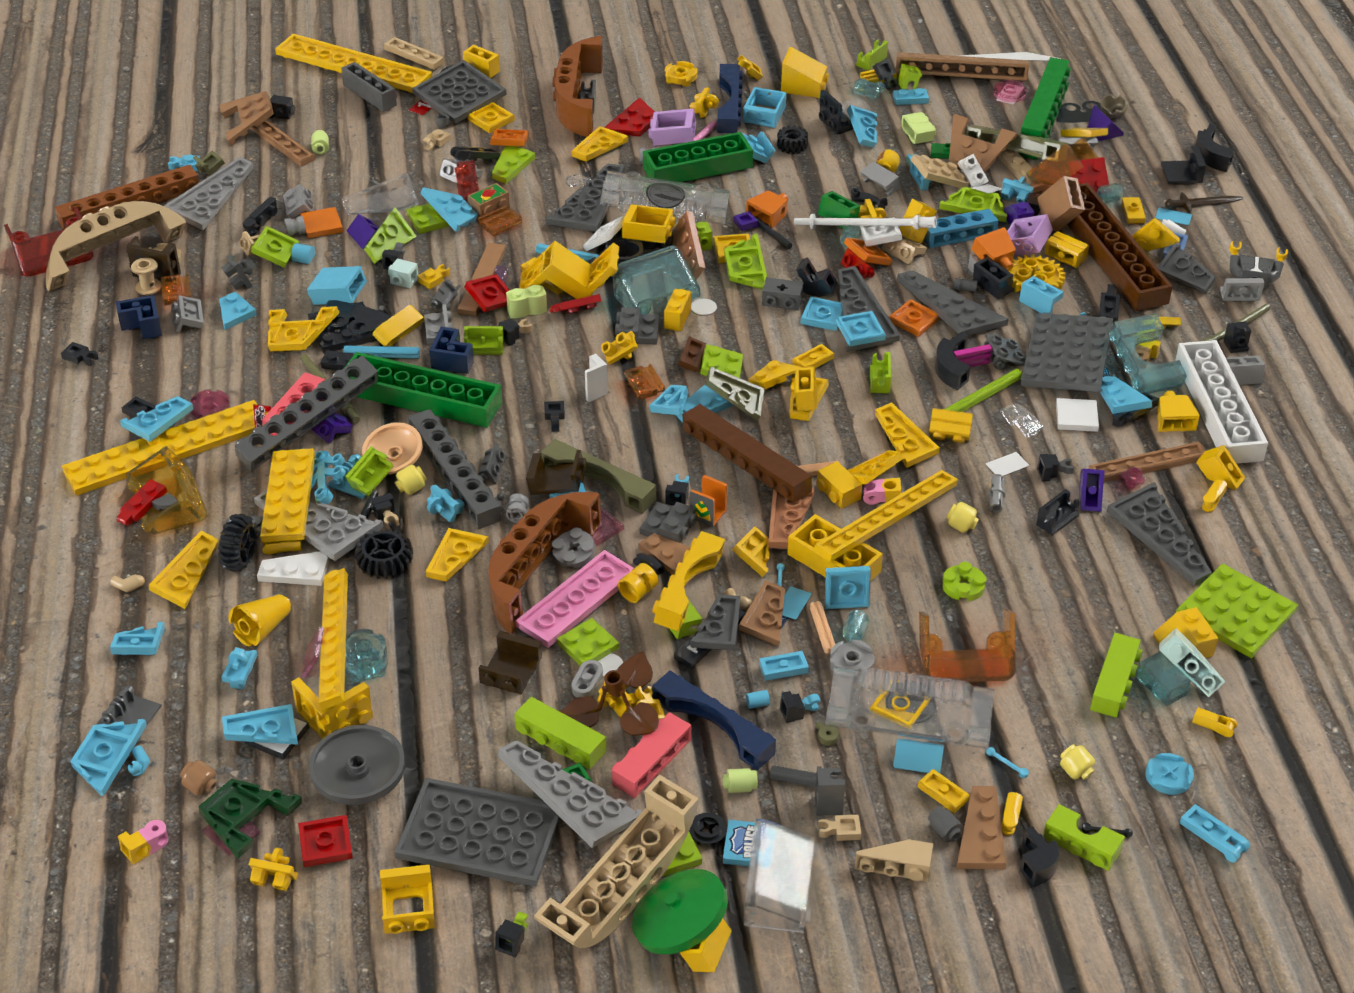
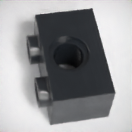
M987 256L974 264L973 280H977V284L999 300L1012 292L1013 274Z

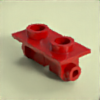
M847 248L841 264L845 268L856 266L863 279L865 277L872 278L875 275L874 269Z

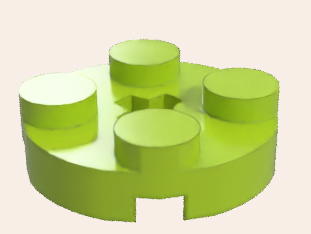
M964 561L959 565L948 568L944 572L942 580L943 590L953 599L959 600L961 597L967 598V601H973L983 595L987 578L978 568Z

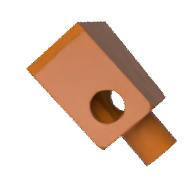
M765 191L746 201V212L750 211L755 218H760L771 228H774L787 214L788 196L785 193L777 195L771 191Z
M1005 227L974 239L971 250L981 260L988 256L1007 271L1013 268L1014 265L1011 261L1016 250Z

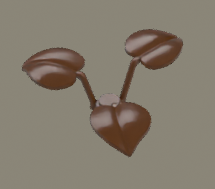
M644 651L630 657L617 670H611L605 674L606 686L602 687L603 692L599 705H597L595 699L589 696L578 697L569 702L559 712L590 728L598 723L599 715L597 712L602 710L606 693L608 692L613 697L621 696L629 710L620 718V726L625 733L640 736L656 731L659 719L654 707L648 703L640 702L632 708L625 695V688H628L629 685L636 689L639 686L642 688L652 680V667Z

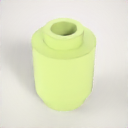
M317 130L311 136V146L314 153L321 155L329 150V138L323 130Z
M750 768L727 769V774H723V788L728 789V793L752 792V790L758 787L756 770H751Z

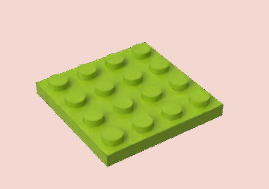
M1222 563L1176 609V612L1197 607L1217 635L1219 641L1252 659L1297 611L1298 604Z

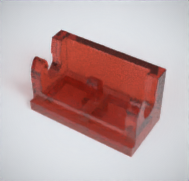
M474 160L459 162L457 167H455L458 194L465 201H468V195L479 191Z

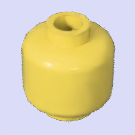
M411 464L397 472L396 477L398 481L395 484L401 493L405 491L406 494L412 495L425 487L427 478L419 466L415 467Z
M959 502L957 505L953 504L946 517L949 519L948 525L962 533H966L969 528L973 530L979 520L976 518L977 510L964 502Z
M1073 744L1060 755L1062 758L1060 765L1072 779L1076 780L1082 777L1085 780L1094 773L1092 767L1095 765V759L1084 746H1075Z

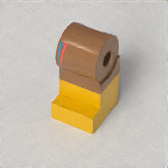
M1142 336L1132 353L1130 367L1138 372L1145 371L1149 359H1156L1159 355L1161 342Z

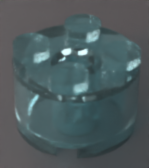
M359 629L348 634L346 639L345 673L353 682L383 677L388 667L387 647L383 635L380 633L379 635L375 634L370 629Z

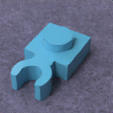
M183 155L182 158L172 156L170 157V162H168V167L171 170L190 164L195 171H198L195 167L196 162L193 155Z

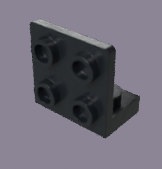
M821 90L819 119L837 135L853 130L851 120L842 113V104L826 90Z
M1191 146L1186 161H1162L1161 167L1168 184L1203 183L1206 164L1199 147Z

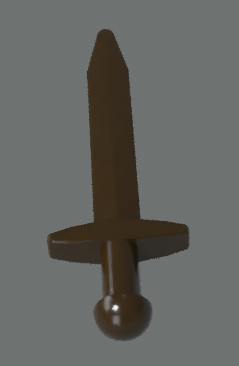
M1181 192L1180 200L1168 199L1165 202V207L1167 209L1184 207L1188 213H1191V206L1229 203L1242 200L1243 197L1218 196L1188 199Z

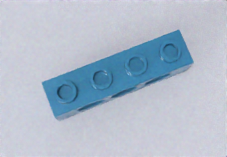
M990 209L937 218L936 228H929L924 240L929 248L974 240L976 237L997 230L998 220Z

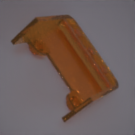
M1082 137L1071 146L1067 143L1029 170L1026 175L1029 180L1052 186L1063 176L1071 177L1082 169L1083 165L1079 160L1098 158L1085 137Z
M1003 609L1004 631H995L989 634L986 640V649L943 651L940 637L929 633V615L923 611L919 612L920 650L925 676L934 683L1007 681L1011 679L1016 671L1015 613L1009 609Z

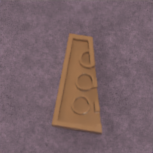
M972 786L956 869H1005L1006 857L996 786Z

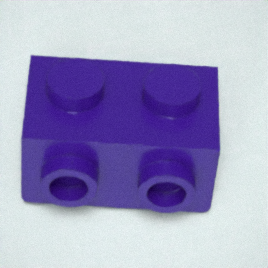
M334 412L311 430L327 443H332L335 433H350L353 426L346 421L344 416Z

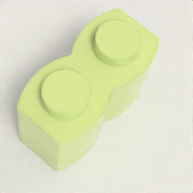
M923 112L902 115L901 127L908 134L912 143L918 144L934 141L936 128L929 122L928 117Z
M532 285L526 289L515 288L506 292L507 310L510 318H523L528 315H540L547 312L546 292L541 285Z

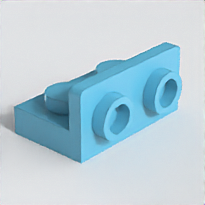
M760 131L757 137L743 134L753 149V158L766 164L773 156L775 148L765 133Z

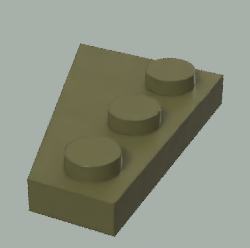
M710 367L707 373L706 386L758 421L761 416L764 388Z

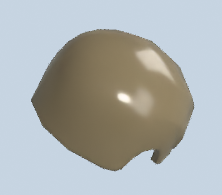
M1109 94L1100 102L1102 112L1111 119L1122 117L1128 109L1127 100L1122 98L1121 95L1115 98L1112 94Z

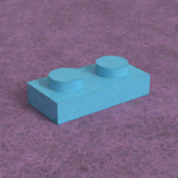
M926 89L893 90V98L896 105L929 103Z
M803 651L759 658V666L765 681L806 674L809 671Z

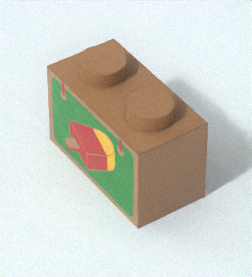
M497 183L467 196L468 204L478 214L480 220L510 207L509 192Z

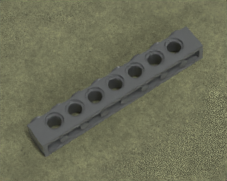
M363 355L358 359L351 360L344 369L337 370L327 381L320 382L314 390L306 392L300 400L289 404L283 412L272 416L266 424L255 428L252 434L246 438H241L235 445L236 456L252 472L269 460L273 455V451L283 450L378 382V371ZM309 410L310 412L304 413L302 411ZM278 433V435L272 436L270 434ZM257 444L262 445L261 447H254Z
M430 409L408 416L409 425L413 426L422 438V450L455 497L464 502V510L468 513L476 527L481 529L500 522L501 512L503 511L500 501L495 500L492 490L485 486L482 476L477 475L474 465L467 461L464 451L459 450L456 440L451 439L447 428L441 425L439 417L435 416Z

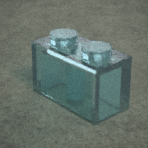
M1161 652L1139 662L1136 678L1166 706L1187 696L1191 680Z

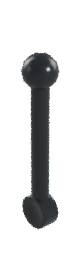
M1083 823L1081 829L1084 833H1090L1091 831L1099 832L1102 827ZM1129 828L1125 830L1111 829L1124 835L1126 838H1130L1133 835V831Z

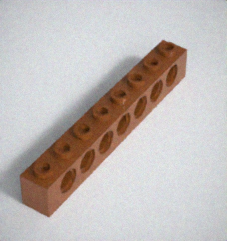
M189 164L56 206L57 219L63 230H65L74 222L82 219L86 214H95L106 206L110 208L114 205L131 201L152 203L166 201L180 196L197 185L199 178L198 174Z

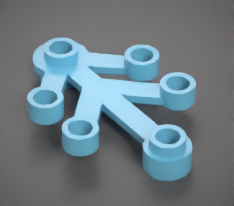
M328 451L315 453L311 489L318 482V489L314 492L315 500L318 503L328 504L333 499V494L326 485V476L340 479L346 474V471L341 466L344 464L345 459L340 453L335 454L333 457L330 456ZM330 464L335 466L334 468H326Z

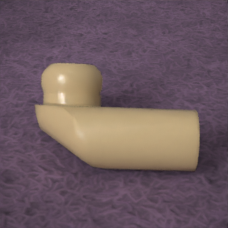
M136 574L125 579L113 576L110 581L111 586L125 592H132L145 583L144 577Z
M728 588L724 591V595L737 596L733 588ZM741 596L740 610H748L752 600Z

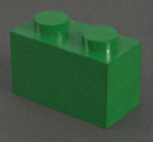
M830 191L822 195L817 214L823 218H858L861 206L834 191ZM838 225V227L842 229H848L852 227L847 225Z

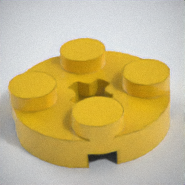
M677 61L676 65L670 63L665 67V78L668 84L674 83L688 87L698 76V69H695L694 64L690 62Z

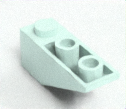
M1175 628L1160 642L1159 650L1208 697L1225 683V680L1178 629Z

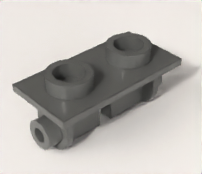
M450 280L442 282L438 291L430 299V305L436 308L434 313L443 312V304H446L447 309L451 306L450 302L458 296L457 291L461 285L455 287Z
M497 442L494 443L493 449L486 450L482 462L483 466H481L478 475L482 476L484 482L491 479L494 484H497L503 462L505 461L504 451L500 449Z

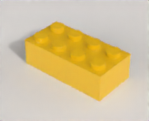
M816 514L788 536L787 554L826 577V568L870 566V581L881 573L883 553L864 542L831 562L813 552L816 543L840 530V528Z

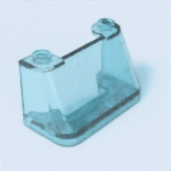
M668 246L621 262L617 265L618 270L613 276V295L626 308H640V314H648L651 310V302L672 295L674 289L691 291V300L700 297V286L682 252L676 246Z

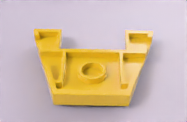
M337 306L321 307L315 320L285 321L287 317L285 309L269 310V350H306L339 314Z

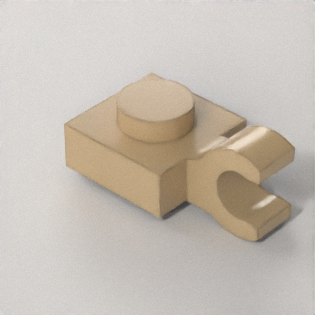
M440 129L434 130L423 139L427 143L424 149L431 151L435 146L442 147L451 140V134Z

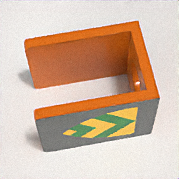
M704 475L702 477V493L693 489L690 491V506L696 508L697 521L714 527L727 511L726 483Z

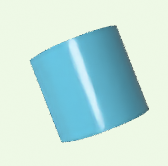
M295 243L291 253L292 261L310 264L316 254L315 247Z

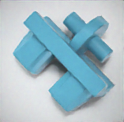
M1023 176L1020 180L1014 179L1013 181L1004 178L1001 197L1008 201L1012 196L1017 197V203L1026 202L1029 192L1033 193L1034 187L1026 183L1027 179Z
M432 485L430 488L431 495L427 499V510L432 514L439 513L449 522H454L456 514L463 512L464 502L460 499L454 500L451 491L447 488L441 489L437 485Z
M235 647L234 651L228 656L229 662L222 675V682L230 683L231 688L243 689L258 656L257 650L245 651Z

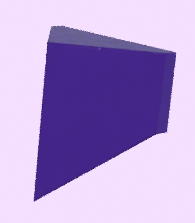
M1094 105L1087 128H1108L1107 135L1096 137L1098 142L1123 136L1124 132Z

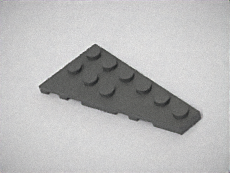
M606 164L596 173V177L593 180L589 179L586 182L584 188L580 187L565 201L561 208L555 209V213L552 216H547L545 218L546 224L596 232L600 228L622 179L625 166Z
M856 266L838 269L842 316L873 311L886 334V338L883 341L850 347L845 340L846 352L899 341L900 334Z
M913 270L899 273L897 276L898 282L928 308L934 310L958 334L964 332L972 335L1008 325V318Z
M1155 482L1108 505L1107 512L1193 586L1202 583L1211 575L1212 571L1201 554H1198L1194 549L1192 540L1188 539L1185 535L1186 531L1177 516L1166 505L1165 497L1157 491Z

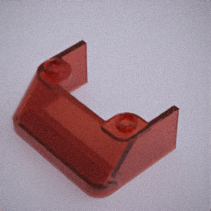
M77 206L73 207L75 217H71L65 222L66 228L82 219ZM4 224L9 246L21 275L29 277L45 273L53 245L65 229L30 238L28 233L23 231L11 233L8 224ZM93 251L66 261V266L90 261L94 256Z

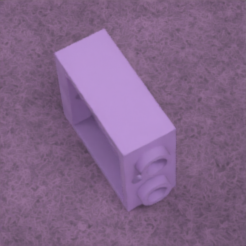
M694 108L654 112L653 119H650L651 129H649V138L653 140V145L694 141L696 130Z
M1047 214L1015 219L1007 232L1016 250L1014 256L1039 253L1053 231Z

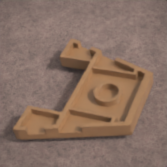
M266 91L220 105L221 114L224 118L239 112L241 125L226 132L227 141L230 145L236 143L235 139L240 135L244 137L248 134V129L253 125L257 127L274 114L270 97Z
M954 114L949 162L957 165L959 170L961 169L958 161L974 154L985 173L996 161L999 154L1007 149V145L1017 137L1016 132L1003 128L995 144L963 135L969 119Z

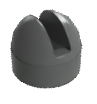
M444 114L436 115V125L439 128L447 127L449 116Z

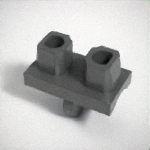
M230 254L227 256L229 262L221 267L228 278L237 273L229 279L235 289L243 285L250 288L252 284L245 274L251 275L255 268L253 261L241 259L239 264Z

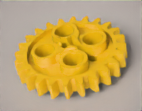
M1033 254L1031 257L1024 255V258L1018 256L1017 260H1012L1014 266L1009 270L1013 274L1012 288H1015V292L1021 291L1022 283L1035 276L1062 290L1066 274L1063 272L1064 268H1060V263L1055 264V260L1048 261L1049 257L1042 259V256L1039 255L1036 258Z

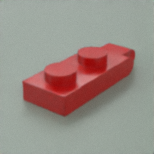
M600 294L554 304L549 308V311L557 313L568 310L569 314L578 312L581 307H586V309L597 307L596 304L601 302Z
M150 479L120 508L116 520L126 526H129L133 521H139L153 507L151 501L164 496L168 492L166 486Z

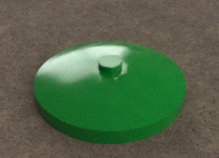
M688 869L669 875L651 887L639 901L632 918L633 933L643 948L655 954H675L690 949L706 939L722 921L728 905L727 891L720 879L707 870Z

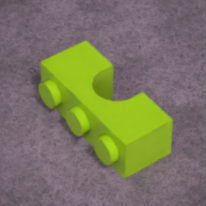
M1058 804L1045 824L1043 837L1049 842L1055 840L1058 846L1092 862L1095 866L1109 871L1122 851L1125 836L1105 826H1102L1096 834H1084L1078 829L1081 815Z

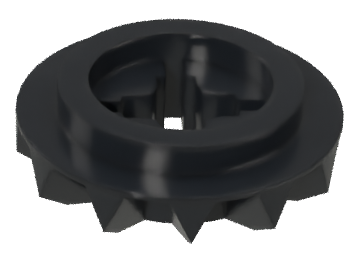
M701 813L694 817L689 832L698 845L701 843L706 844L707 847L712 843L718 845L720 840H725L727 824L721 816L715 813ZM704 826L709 830L712 829V834H709L707 831L704 832Z

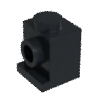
M278 95L271 97L270 101L274 114L269 118L290 119L295 113L293 99Z
M1246 321L1227 324L1223 342L1230 353L1249 351L1248 343L1251 329Z

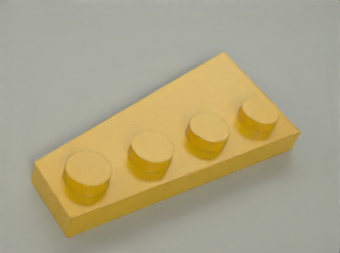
M892 402L875 410V416L895 450L901 452L902 461L906 468L939 454L940 447Z

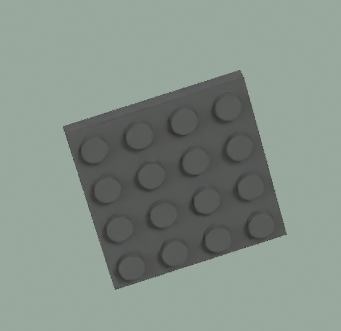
M465 60L458 62L412 88L415 96L439 113L448 115L449 120L455 124L467 118L468 114L507 95L504 87Z

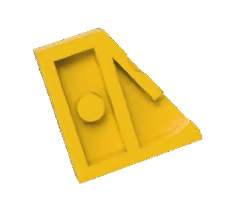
M1156 218L1132 235L1139 246L1146 251L1171 246L1180 242V238Z
M772 360L748 380L750 383L760 386L765 390L775 384L787 381L786 376L795 374V369L801 367Z
M754 526L735 545L732 551L762 578L768 572L766 562L769 560L770 555L768 550L769 538Z

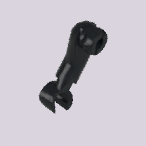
M853 188L850 191L853 201L865 202V199H870L872 205H877L878 208L883 209L888 205L887 198L879 199L870 193L860 192L858 188Z

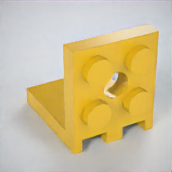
M299 677L291 681L297 713L309 723V726L321 739L338 729L361 725L373 718L370 690L365 682L346 691L343 703L322 710L318 704L316 694Z

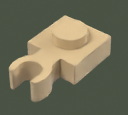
M835 815L834 821L827 819L818 821V828H826L819 829V837L821 838L836 835L837 841L861 840L859 815Z

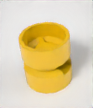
M640 563L618 581V589L627 601L637 603L646 593H649L658 585L659 579L649 565Z

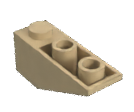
M908 839L856 852L855 869L864 872L886 874L891 877L897 876L914 881L928 882L933 843Z

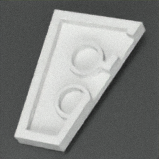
M319 551L262 560L257 578L261 582L322 586L330 557Z

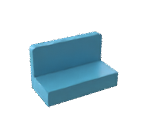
M1032 276L1022 283L1019 302L1039 313L1052 314L1054 304L1063 298L1064 292Z
M897 738L893 766L898 769L929 773L934 769L940 773L944 745Z

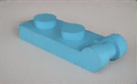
M1196 804L1180 819L1181 825L1222 852L1225 858L1232 863L1241 857L1240 853H1245L1250 848V843L1246 838Z

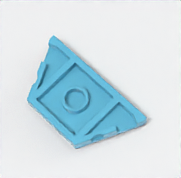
M422 188L420 194L455 231H459L461 226L466 227L469 223L477 220L478 214L462 196Z
M138 719V723L124 725L122 721L109 725H93L70 761L72 767L101 796L105 795L147 726L146 721Z

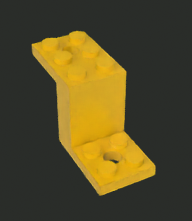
M554 241L521 273L519 288L526 289L532 285H543L548 280L575 299L592 296L598 287H602L605 281L617 272L619 246L612 243L589 264Z

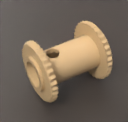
M140 258L131 265L132 272L139 275L140 281L136 284L135 289L141 295H153L162 288L161 282L154 278L153 272L158 268L157 261L154 259Z

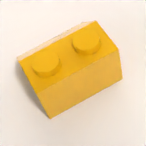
M1197 607L1176 612L1153 632L1154 638L1160 644L1176 628L1205 658L1214 656L1218 641L1217 635Z

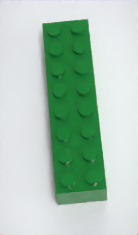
M1049 58L1022 124L1020 134L1046 139L1051 135L1055 119L1058 117L1062 101L1065 99V94L1069 88V82H1067L1071 74L1069 60ZM1018 152L1024 158L1038 160L1036 156Z
M355 352L350 361L358 359L363 355L378 371V382L358 395V398L417 412L430 409L435 416L488 428L502 405V389L499 384Z

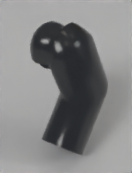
M638 553L637 557L633 559V563L636 566L640 563L647 564L657 575L662 574L665 570L664 566L655 557Z

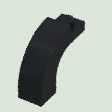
M1210 123L1207 129L1198 131L1195 146L1199 147L1207 166L1227 172L1232 163L1235 149L1221 146L1214 141L1217 125Z
M960 332L957 336L952 337L951 340L943 338L937 346L935 371L938 377L946 385L957 391L969 381L971 367L958 360L953 354L954 351L966 349L968 334Z

